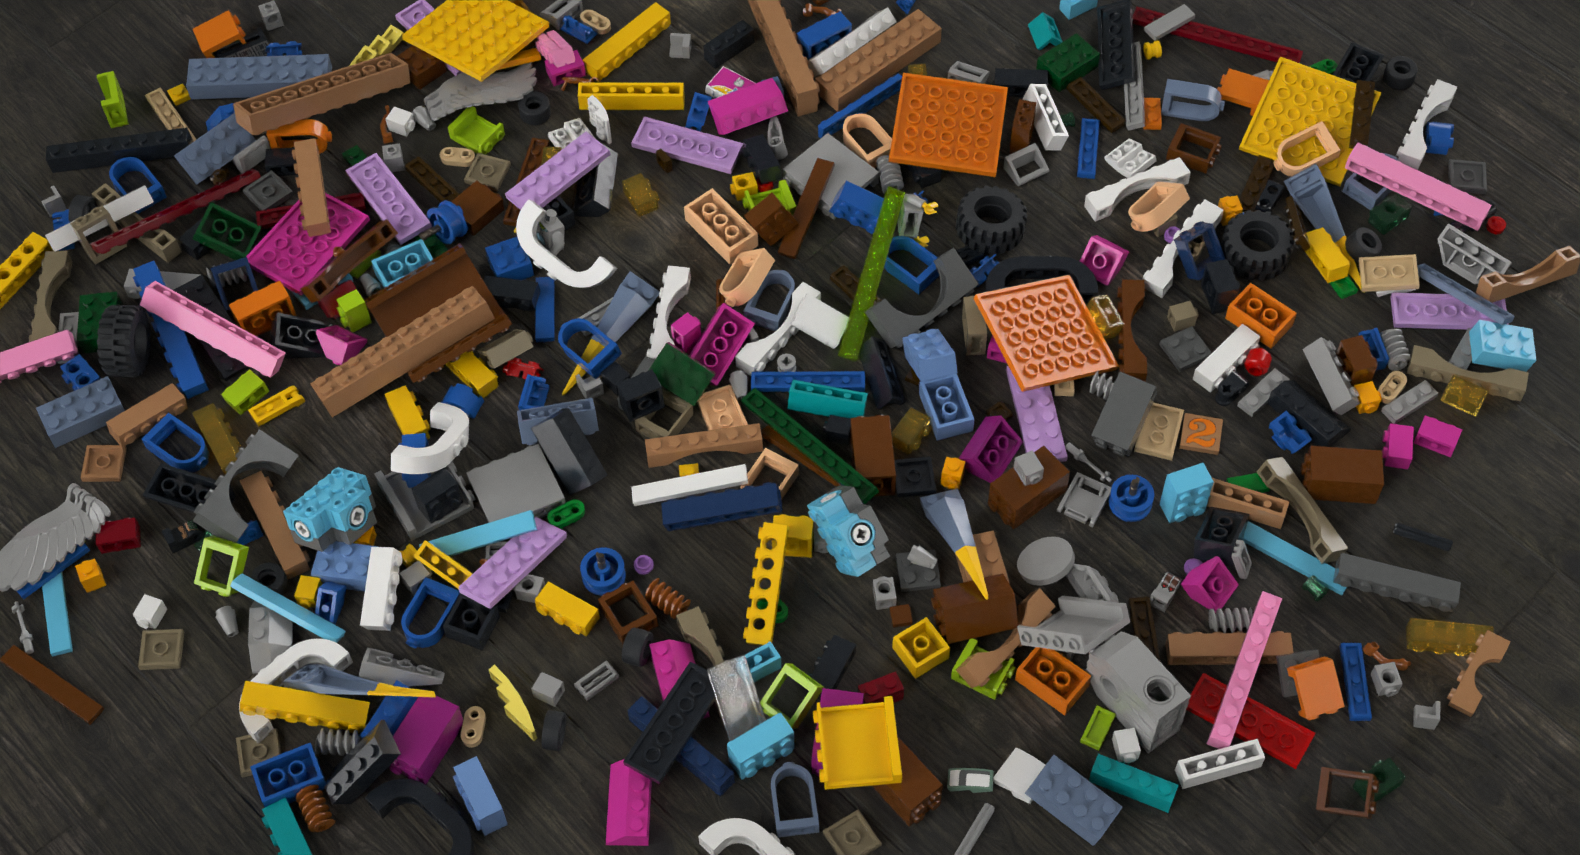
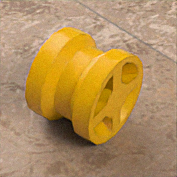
M1158 40L1153 43H1144L1143 51L1146 60L1152 57L1161 58L1162 48Z
M408 544L405 550H400L402 563L406 568L410 567L415 561H418L413 557L417 550L412 544Z

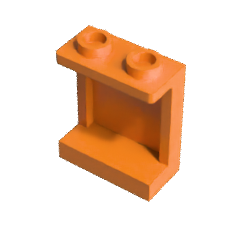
M229 10L193 28L202 53L206 58H215L213 52L236 40H240L242 44L246 43L244 39L246 34L242 27L238 26L241 24L236 15L233 16Z
M1229 68L1227 74L1222 76L1220 82L1222 86L1218 87L1217 90L1221 93V100L1251 108L1250 115L1253 116L1269 80Z
M1324 656L1287 668L1288 675L1294 678L1301 710L1298 711L1299 716L1307 720H1314L1319 718L1320 714H1333L1338 712L1339 708L1345 707L1333 659Z

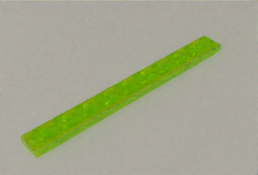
M889 186L886 189L838 356L852 361H856L869 320L865 311L873 306L906 192Z

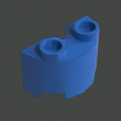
M1441 122L1426 123V153L1447 155L1448 148L1453 147L1454 138L1451 137V134H1453L1454 124Z
M457 383L454 387L450 386L441 403L455 406L464 411L468 417L474 419L484 403V399L482 396L477 397L472 393L473 389L471 387Z
M1285 411L1269 424V429H1272L1274 433L1272 439L1282 450L1288 449L1293 454L1310 442L1312 438L1305 429H1299L1296 426L1297 420L1295 417Z

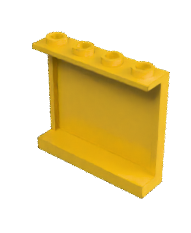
M892 696L884 697V702L824 708H820V702L817 703V710L813 711L814 723H818L819 730H815L816 743H820L821 748L817 750L818 762H822L823 769H819L820 782H824L825 790L902 782Z

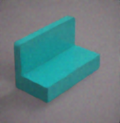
M1042 12L1028 24L1038 50L1043 49L1049 43L1057 46L1063 42L1054 18Z

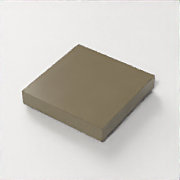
M477 153L464 178V182L472 185L477 180L481 184H486L490 190L498 192L511 166V162Z
M184 630L142 631L138 668L140 670L181 668Z
M277 728L271 730L268 733L269 735L260 743H257L250 734L236 738L242 778L253 775L250 766L282 754Z
M859 809L823 830L824 836L837 855H867L882 846L881 841Z

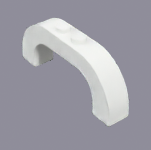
M528 199L519 213L516 231L521 247L534 260V265L540 269L545 268L548 271L547 275L556 281L558 279L566 285L577 288L598 286L614 274L618 268L604 257L599 256L588 270L576 272L542 246L537 238L536 230L546 211L533 200Z
M437 402L430 410V427L445 430L446 432L435 444L429 447L413 448L398 445L391 453V471L405 474H425L438 471L449 465L468 443L469 418L467 414L455 406Z
M309 639L293 645L283 654L278 655L271 664L261 669L258 675L250 682L281 687L285 679L306 664H324L339 671H344L353 661L349 652L336 642L327 639ZM239 712L246 730L257 743H260L274 729L270 720L263 715L255 714L254 716H249Z
M730 818L718 821L698 836L699 844L710 855H718L724 848L735 843L749 845L760 855H795L789 847L785 848L780 844L779 838L774 833L769 834L763 827L747 819Z

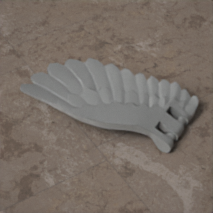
M532 62L526 63L507 72L492 73L482 82L466 73H461L448 79L439 89L426 96L424 103L431 119L435 121L455 110L465 107L523 99L524 95L533 91V87L537 82V78L534 77L536 69L532 68Z
M72 483L68 487L64 503L31 522L1 549L0 591H7L10 587L18 591L27 583L32 585L37 583L44 572H51L56 562L61 563L64 561L67 552L73 553L76 549V544L82 546L86 538L91 539L94 533L99 534L101 525L105 524V516L109 517L111 515L110 509L102 501L92 497L89 492L81 489L79 485Z

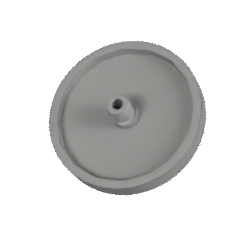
M1045 537L1032 542L1021 552L1017 561V568L1021 577L1027 583L1032 585H1048L1062 579L1069 573L1075 562V554L1071 545L1065 539Z

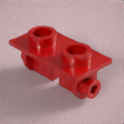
M519 358L507 361V366L504 365L503 373L517 378L520 377L522 371V379L525 380L527 374L541 377L539 371L544 372V369L539 367V363L528 361V364L522 363V360Z

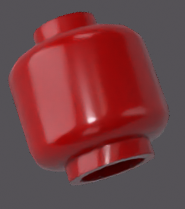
M1264 348L1251 349L1247 354L1244 365L1248 373L1253 376L1266 374L1272 361L1271 354Z

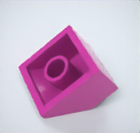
M1098 235L1091 236L1079 262L1086 265L1092 271L1097 281L1109 286L1122 268L1129 251Z

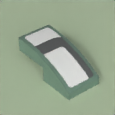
M979 768L949 769L947 789L950 792L971 790L972 793L993 791L994 771Z

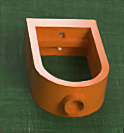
M301 119L293 124L279 126L275 130H267L266 133L271 149L294 147V142L302 141L282 140L281 136H315L318 138L316 142L319 154L327 149L328 142H332L331 131H328V128L322 122L313 119Z

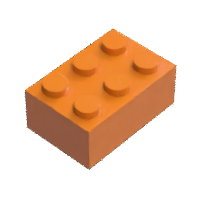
M281 281L272 283L229 304L237 326L255 336L271 330V323L277 312L296 316L290 296Z
M1250 283L1228 306L1225 319L1237 327L1244 324L1261 336L1259 340L1261 343L1272 349L1293 326L1297 313Z
M1035 647L1017 668L1015 680L1060 713L1066 715L1089 687L1091 675L1057 651Z

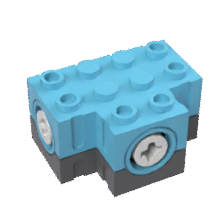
M340 467L332 470L331 474L320 480L317 485L306 491L304 496H301L283 511L294 542L321 552L335 541L351 545L377 523L373 512L376 505L366 475Z
M839 485L807 505L810 510L808 514L818 525L817 531L827 542V550L835 557L837 561L836 567L841 573L859 577L876 566V564L890 557L884 546V543L889 541L871 505L866 506L862 503L854 487Z

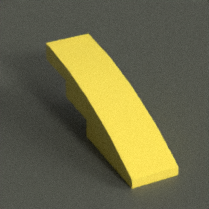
M390 25L382 37L377 35L369 47L365 45L349 66L391 53L402 41V34L404 32Z
M494 664L489 669L491 679L499 685L496 689L498 696L506 703L504 706L506 715L535 741L537 739L536 732L525 704L509 679Z

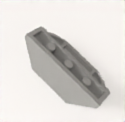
M1449 223L1438 237L1443 265L1474 285L1479 284L1480 277L1495 271L1505 274L1512 264L1508 259Z
M1074 564L1066 575L1080 598L1119 603L1115 592H1111L1106 578L1104 576L1101 577L1096 569L1086 565Z
M255 600L249 610L248 636L253 674L259 673L261 669L266 668L278 655L283 654L292 647L293 621Z

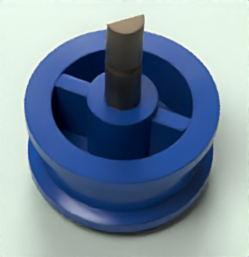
M442 201L438 208L433 207L427 211V218L431 222L432 227L419 236L424 241L435 234L441 242L445 244L453 243L456 237H462L468 231L463 210L460 206H456L450 201Z
M1125 475L1118 478L1113 483L1109 496V507L1112 513L1126 522H1136L1144 519L1152 508L1154 500L1153 487L1145 478L1138 475Z
M596 548L588 552L581 561L582 581L589 592L602 596L607 592L618 589L620 585L624 584L626 578L624 561L615 550Z

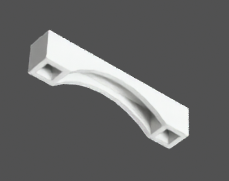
M887 7L875 13L845 37L809 59L808 68L812 69L814 77L825 73L895 24L897 21Z
M1438 79L1434 86H1430L1427 92L1429 97L1424 98L1421 104L1423 109H1418L1415 116L1417 121H1412L1409 128L1411 133H1406L1402 142L1405 145L1404 147L1400 146L1396 154L1400 162L1411 168L1419 169L1427 150L1423 137V127L1432 117L1448 110L1457 86Z
M1180 157L1169 160L1162 165L1139 172L1135 176L1122 179L1112 185H1107L1103 189L1090 192L1086 195L1084 207L1096 222L1110 216L1117 204L1126 196L1140 190L1150 189L1157 182L1188 184L1191 172Z
M1204 200L1201 205L1198 204L1195 207L1192 217H1188L1185 220L1182 230H1178L1173 239L1180 236L1181 232L1191 229L1195 223L1200 221L1213 224L1215 229L1222 220L1223 209ZM1174 240L1171 244L1168 243L1165 246L1163 255L1155 259L1153 268L1147 270L1143 276L1145 289L1160 298H1163L1173 282L1172 267L1178 255Z
M668 266L667 273L664 272L663 274L664 288H660L659 297L661 302L657 303L656 308L658 317L654 318L653 329L655 331L650 336V344L652 346L651 349L648 348L647 357L655 360L667 342L675 346L667 331V321L674 306L681 298L688 294L691 280L690 268Z
M802 282L792 293L791 310L782 326L768 337L746 344L735 356L736 367L750 376L751 372H762L768 361L773 360L777 351L781 347H785L788 339L798 332L799 329L790 323L802 297H805L808 293L821 301V292Z

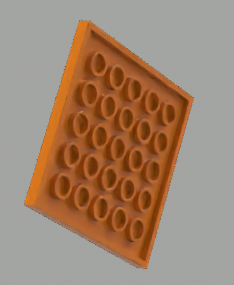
M903 73L889 162L996 177L1008 87Z
M1070 275L979 293L973 298L1022 392L1092 376L1098 370V374L1114 371L1119 367Z

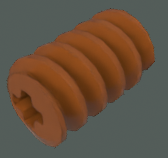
M655 579L647 588L645 599L651 602L652 605L658 606V609L661 611L664 610V613L670 615L672 619H677L676 615L685 612L691 600L687 599L683 602L684 595H680L677 598L678 591L675 590L671 593V586L664 589L666 583L661 582L658 585L660 579Z
M319 785L307 786L296 795V801L299 803V808L302 810V815L305 817V822L308 824V829L311 832H322L335 824V820L330 819L332 813L327 812L329 806L325 804L326 798L322 797L323 792L318 790Z

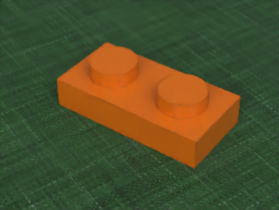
M1144 98L1145 127L1143 129L1161 130L1160 98Z

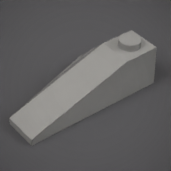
M367 647L358 676L388 685H393L398 680L410 687L442 684L445 673L425 665H418L416 667L410 663L411 660L405 658L397 660L393 658L394 654Z

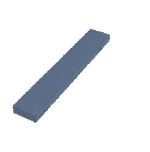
M1425 263L1417 265L1419 277L1497 323L1504 325L1513 321L1515 316Z

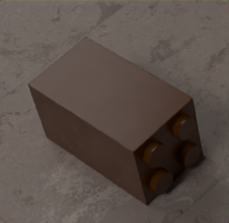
M876 415L851 418L850 439L853 468L877 487L879 492L875 496L895 495L896 471L890 416Z
M1045 446L1034 452L1044 468L1043 478L1038 483L1025 486L1014 467L990 483L988 505L1013 530L1067 491L1070 471Z
M1310 446L1309 452L1305 453L1304 463L1301 464V475H1304L1302 484L1313 500L1376 504L1384 486L1382 451Z
M1003 573L984 578L988 600L984 598L973 580L933 589L934 597L931 598L933 609H936V614L933 615L936 627H939V633L945 638L947 644L1017 628L1015 593Z
M897 736L902 782L872 786L910 827L914 822L918 824L922 821L929 810L934 811L939 807L943 784Z

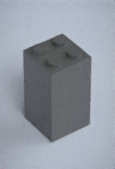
M1119 372L1092 433L1096 446L1105 450L1107 447L1114 450L1113 453L1121 457L1125 455L1130 456L1158 394L1156 386Z

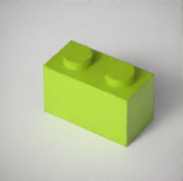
M357 289L336 299L339 306L336 309L341 316L340 320L345 328L348 327L351 332H355L372 323L366 303Z
M249 369L236 382L227 387L221 395L226 403L242 415L269 392V389L264 381Z

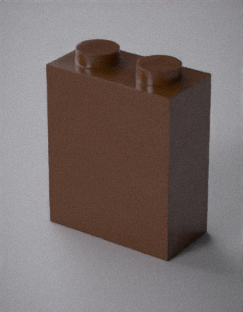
M477 180L452 201L453 204L460 206L463 210L468 232L473 236L504 210L503 198L498 193L492 192L486 184H481Z

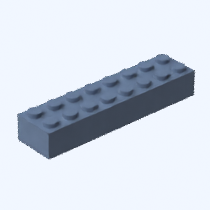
M329 54L189 59L186 87L191 99L254 97L332 72V65Z

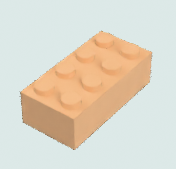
M713 188L684 206L685 220L730 265L735 261L739 252L750 251L758 246V233Z

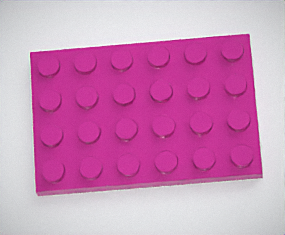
M325 193L331 233L309 237L307 230H303L302 220L305 218L300 212V205L303 204L298 200L246 257L252 269L275 282L281 281L284 287L302 296L304 293L300 288L336 258L333 255L334 247H342L344 249L370 221L369 216Z

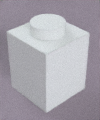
M394 107L386 118L388 130L407 137L410 131H413L415 128L413 113Z
M144 594L133 616L140 627L156 629L167 608L162 600Z
M1135 728L1114 731L1112 741L1117 760L1119 762L1124 761L1125 763L1136 761L1139 758L1141 749Z

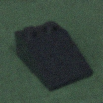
M277 312L271 323L270 344L286 353L284 358L326 357L316 331L317 329L330 327L332 323Z
M1210 507L1195 538L1194 558L1206 562L1219 556L1225 566H1233L1234 562L1231 556L1232 553H1235L1234 547H1237L1236 540H1243L1249 514Z

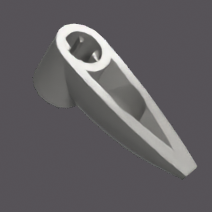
M777 116L770 118L768 144L777 160H781L788 155L779 120Z

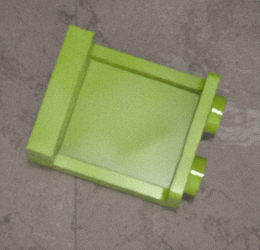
M114 71L96 75L106 99L101 101V105L110 127L115 128L128 125L123 93Z
M473 106L467 107L448 126L450 139L471 149L476 154L490 152L493 146L498 141H501L505 135L502 123L494 125L480 117Z
M786 180L779 181V188L750 195L749 191L746 190L744 191L745 198H742L743 206L745 209L748 208V211L753 209L772 192L792 215L796 210V204Z
M973 638L969 639L952 669L951 679L969 688L971 687L956 669L969 656L978 652H988L978 647V640ZM1015 659L1004 660L1001 663L1003 665L1002 668L994 674L991 673L988 676L990 680L984 686L980 687L978 685L971 689L995 700L998 694H1003L1007 686L1005 683L1007 678L1011 679L1016 670V667H1014Z

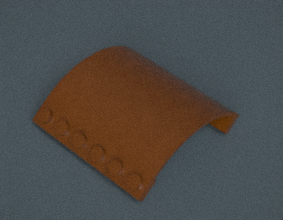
M461 243L364 300L386 337L471 286L487 302L495 319L408 371L407 373L413 383L425 380L429 373L440 371L446 363L455 362L460 358L461 354L475 350L477 348L476 345L481 342L486 343L490 341L493 335L498 332L503 333L507 331L509 326L512 325L510 319L503 312L474 267Z

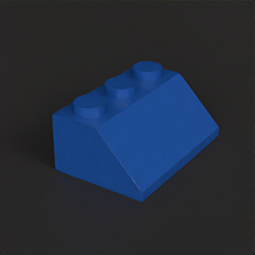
M398 680L393 684V686L409 688ZM385 696L359 737L363 739L381 720H385L392 736H394L418 697Z

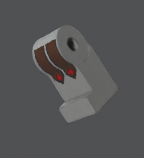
M1167 572L1150 596L1151 606L1165 613L1182 579Z

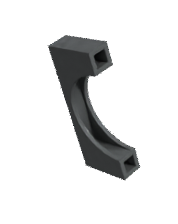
M954 248L946 251L933 261L940 276L941 286L939 298L935 306L927 314L920 316L904 314L891 306L886 299L877 302L865 311L889 348L895 346L900 348L903 346L902 338L914 333L919 334L921 332L919 329L923 326L926 328L934 322V317L937 315L941 317L948 312L946 308L950 305L952 307L956 306L961 302L960 298L965 295L967 297L975 291L974 287L978 285V282Z
M260 429L255 435L251 434L245 442L247 447L245 449L243 447L240 448L235 456L238 459L235 462L231 461L225 469L227 474L225 476L220 475L215 482V485H217L215 490L210 489L204 497L206 502L204 504L200 502L194 511L196 516L193 521L215 536L235 543L238 542L249 524L238 516L231 504L229 497L230 481L238 474L254 469L271 471L284 477L299 456Z

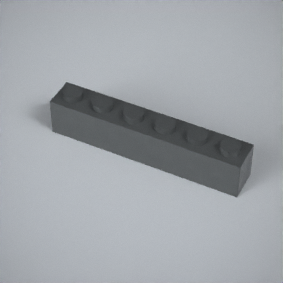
M1341 553L1336 561L1333 583L1340 584L1343 587H1353L1363 592H1373L1383 597H1393L1403 602H1413L1423 607L1437 608L1443 612H1453L1459 603L1461 582Z

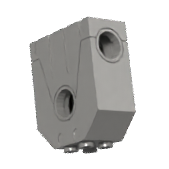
M1121 631L1117 635L1113 634L1105 640L1103 645L1100 647L1096 646L1089 652V660L1087 661L1085 672L1091 675L1090 683L1097 697L1111 712L1116 713L1115 717L1126 729L1135 728L1138 742L1148 754L1180 731L1191 695L1138 637Z

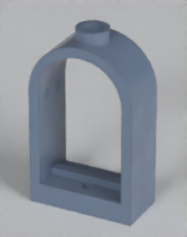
M1167 79L1161 115L1209 121L1216 118L1219 111H1223L1225 101L1221 100V93L1212 86ZM1174 96L1207 101L1211 105L1173 101Z
M1383 153V154H1385L1386 156H1388V157H1390V158H1392V159H1394V160H1396V161H1399L1397 157L1392 156V155L1387 154V153ZM1353 173L1346 180L1342 192L1371 211L1392 191L1383 187L1376 194L1358 182L1362 176Z
M785 270L769 271L757 293L748 301L744 309V316L754 322V325L772 331L779 329L792 305V293L795 291V283L791 275ZM771 284H782L789 289L778 315L755 308L763 290Z
M786 762L775 771L771 779V795L777 837L819 833V820L812 776L804 767L794 762ZM796 776L806 782L809 788L813 817L780 821L776 786L783 778Z

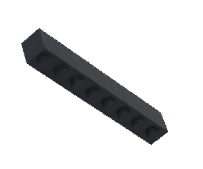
M186 127L51 145L46 147V162L51 171L57 173L110 166L117 160L125 157H135L141 161L170 158L193 143V139Z

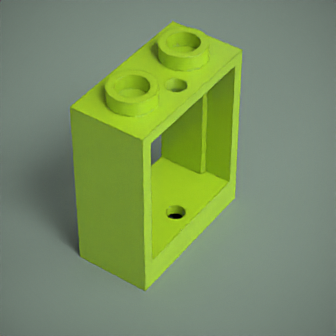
M214 535L204 538L194 584L201 586L203 590L217 591L219 595L225 597L238 593L239 591L230 586L232 581L244 571L249 547ZM213 550L234 556L227 585L207 579Z
M785 663L759 705L764 708L763 712L770 717L780 713L781 711L770 703L786 678L790 676L809 691L791 719L782 713L791 728H798L824 687L794 664Z

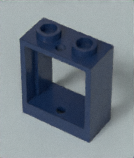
M1203 221L1195 223L1194 227L1181 232L1180 236L1173 239L1187 277L1195 280L1202 279L1206 263L1225 260L1213 224ZM1202 234L1209 257L1195 265L1188 242Z
M247 257L211 268L225 311L229 310L230 313L232 312L218 274L245 266L253 291H258Z

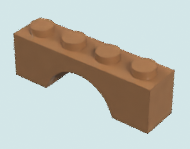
M1487 630L1485 635L1480 634L1475 645L1479 646L1475 653L1471 651L1466 660V663L1469 664L1467 670H1461L1457 681L1460 682L1457 689L1452 687L1447 697L1450 700L1448 706L1472 717L1482 698L1475 685V672L1484 664L1500 663L1510 641Z

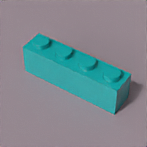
M793 380L789 390L787 409L829 417L830 415L851 419L857 416H864L868 393Z
M1101 754L1097 755L1089 778L1091 783L1169 813L1178 785Z
M286 797L262 809L265 816L261 819L266 829L271 828L273 833L269 835L274 847L279 846L281 850L277 853L278 855H312Z

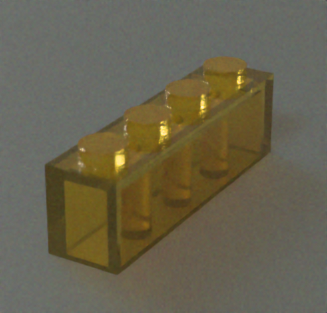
M214 403L192 414L224 475H226L227 471L225 469L231 461L235 462L238 459L235 456L239 451L238 447L240 444L236 436L232 437L230 435L233 431L229 423L223 422L222 419L225 416L221 408L216 409Z
M1410 618L1406 626L1407 649H1413L1416 652L1432 651L1436 654L1470 655L1471 651L1475 653L1479 647L1475 643L1480 634L1485 635L1487 630L1494 633L1493 626Z

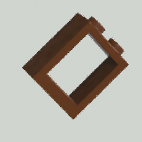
M1019 99L1012 126L1009 154L1030 145L1037 102Z
M1181 123L1168 148L1166 160H1174L1180 157L1186 167L1206 174L1209 167L1213 168L1215 154L1219 155L1221 151V137ZM1183 140L1211 149L1207 159L1179 150Z
M634 581L624 583L618 589L607 592L598 599L602 613L622 644H624L631 628L635 627L650 631L658 627L657 616ZM634 594L646 615L621 627L609 606Z
M1321 767L1316 810L1371 819L1372 814L1375 815L1376 813L1374 793H1378L1379 780H1376L1377 777L1374 774ZM1333 776L1368 781L1364 812L1329 807Z

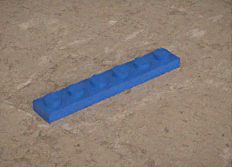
M898 73L894 77H890L885 83L876 86L868 94H864L854 103H850L840 112H836L829 119L822 121L818 125V137L821 139L827 133L833 135L843 128L844 120L848 116L865 114L899 92L902 76Z
M865 371L751 372V390L756 388L759 392H789L793 380L852 391H865Z

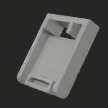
M1077 472L1057 511L1061 513L1064 508L1066 509L1064 515L1084 524L1090 520L1089 526L1093 527L1109 499L1111 487ZM1083 484L1098 490L1099 496L1082 489Z

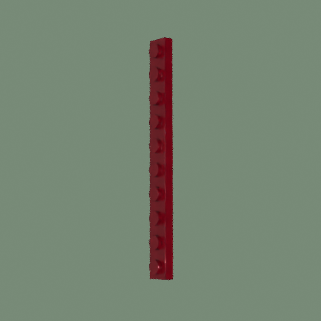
M1136 6L1133 14V24L1145 27L1166 14ZM1193 21L1170 32L1173 35L1277 63L1280 57L1300 63L1303 51Z
M250 169L99 239L90 245L93 251L105 254L111 251L112 247L125 245L129 239L142 237L144 232L157 230L161 227L160 225L174 222L181 215L191 214L198 207H206L213 200H220L228 193L238 192L241 187L249 186L261 178L259 171Z

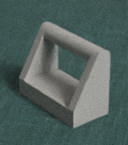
M557 0L543 10L540 16L557 30H560L564 25V16L570 15L574 19L583 12L582 0ZM564 3H568L567 5H565L563 8H561V9H560L559 11H557L556 13H552L553 11H555L556 9H558L560 6H562Z
M957 61L950 67L948 79L985 84L990 71ZM964 71H968V72H971V73L980 75V77H979V76H976V75H973V74H970V73H967V72H964Z
M263 135L235 155L232 162L241 173L252 169L265 159L266 149H270L268 139Z
M1035 143L1006 156L1004 159V170L1017 186L1049 172V168ZM1032 161H1035L1040 169L1021 178L1016 171L1017 168Z

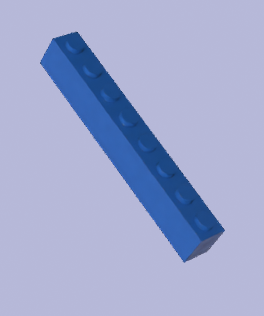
M155 261L133 269L136 275L133 277L136 286H140L142 290L139 292L141 299L146 286L154 281L166 286ZM147 311L149 317L154 319L151 323L155 332L159 331L160 337L157 338L161 347L166 348L167 352H164L165 358L168 363L171 362L173 365L170 368L174 378H178L180 382L177 383L179 391L182 394L184 393L188 399L208 391L209 388L185 331L179 329L178 326L171 322L163 320L162 317Z

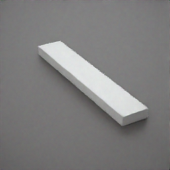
M144 185L103 207L110 213L115 222L154 201ZM105 219L84 231L83 234L86 237L109 224ZM70 223L45 235L54 252L79 240Z
M743 464L632 486L634 506L745 485L748 484L747 468Z

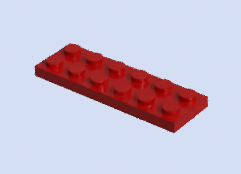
M1203 673L1190 694L1191 698L1186 710L1214 724L1227 685ZM1247 696L1234 736L1245 742L1258 739L1263 752L1296 769L1316 733Z

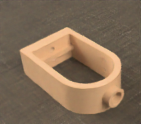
M854 114L844 120L843 142L857 156L873 168H876V161L880 156L890 155L892 138L873 117L867 114ZM855 128H866L884 146L866 154L849 132Z
M1323 121L1285 139L1280 144L1277 159L1273 163L1277 171L1292 177L1314 164L1320 167L1338 158L1340 149ZM1314 135L1317 136L1327 152L1301 166L1288 165L1281 156L1286 149Z
M1155 183L1130 207L1128 213L1132 220V228L1136 231L1145 232L1156 229L1164 224L1190 199L1184 184Z
M765 248L739 252L719 288L720 293L726 298L725 303L731 307L743 305L757 293L775 262V259Z
M765 448L747 474L748 484L741 485L740 489H743L745 486H751L766 465L786 475L779 486L782 500L799 475V464Z

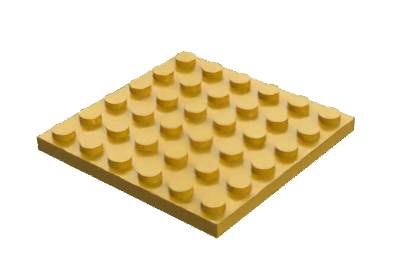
M446 0L402 35L404 41L482 82L548 29L549 22L508 0Z
M1280 57L1242 139L1239 150L1276 161L1278 148L1285 139L1323 121L1338 145L1340 154L1338 158L1318 168L1326 182L1340 187L1348 170L1345 168L1347 159L1353 150L1349 148L1356 83ZM1374 90L1372 114L1381 96V92ZM1314 135L1286 149L1281 156L1288 165L1301 166L1327 152L1317 136Z

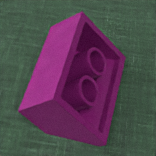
M1001 415L985 417L959 459L965 461V468L969 473L992 483L1003 474L1023 441Z

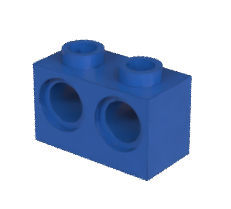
M80 354L60 366L64 373L61 375L67 384L71 383L73 385L72 389L74 391L101 379Z

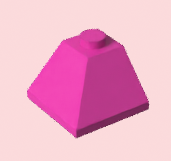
M338 325L317 329L316 331L326 358L333 360L332 362L336 365H342L351 357L357 356L368 340Z
M1219 556L1192 569L1181 583L1191 599L1208 609H1213L1215 613L1218 608L1222 609L1239 585Z

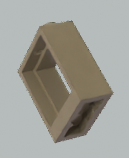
M103 206L94 208L90 213L78 217L74 222L70 223L85 252L95 265L127 247L126 244L111 248V251L99 254L93 251L83 232L105 219L113 233L119 231L110 213Z
M975 296L964 297L962 324L966 355L985 354L986 322L973 299Z
M515 329L477 351L485 362L486 367L495 369L533 348L531 343L533 338L528 331Z
M662 389L664 404L682 413L671 429L667 431L650 421L657 412L655 411L635 420L636 431L650 439L678 435L693 416V406L677 397L673 392Z

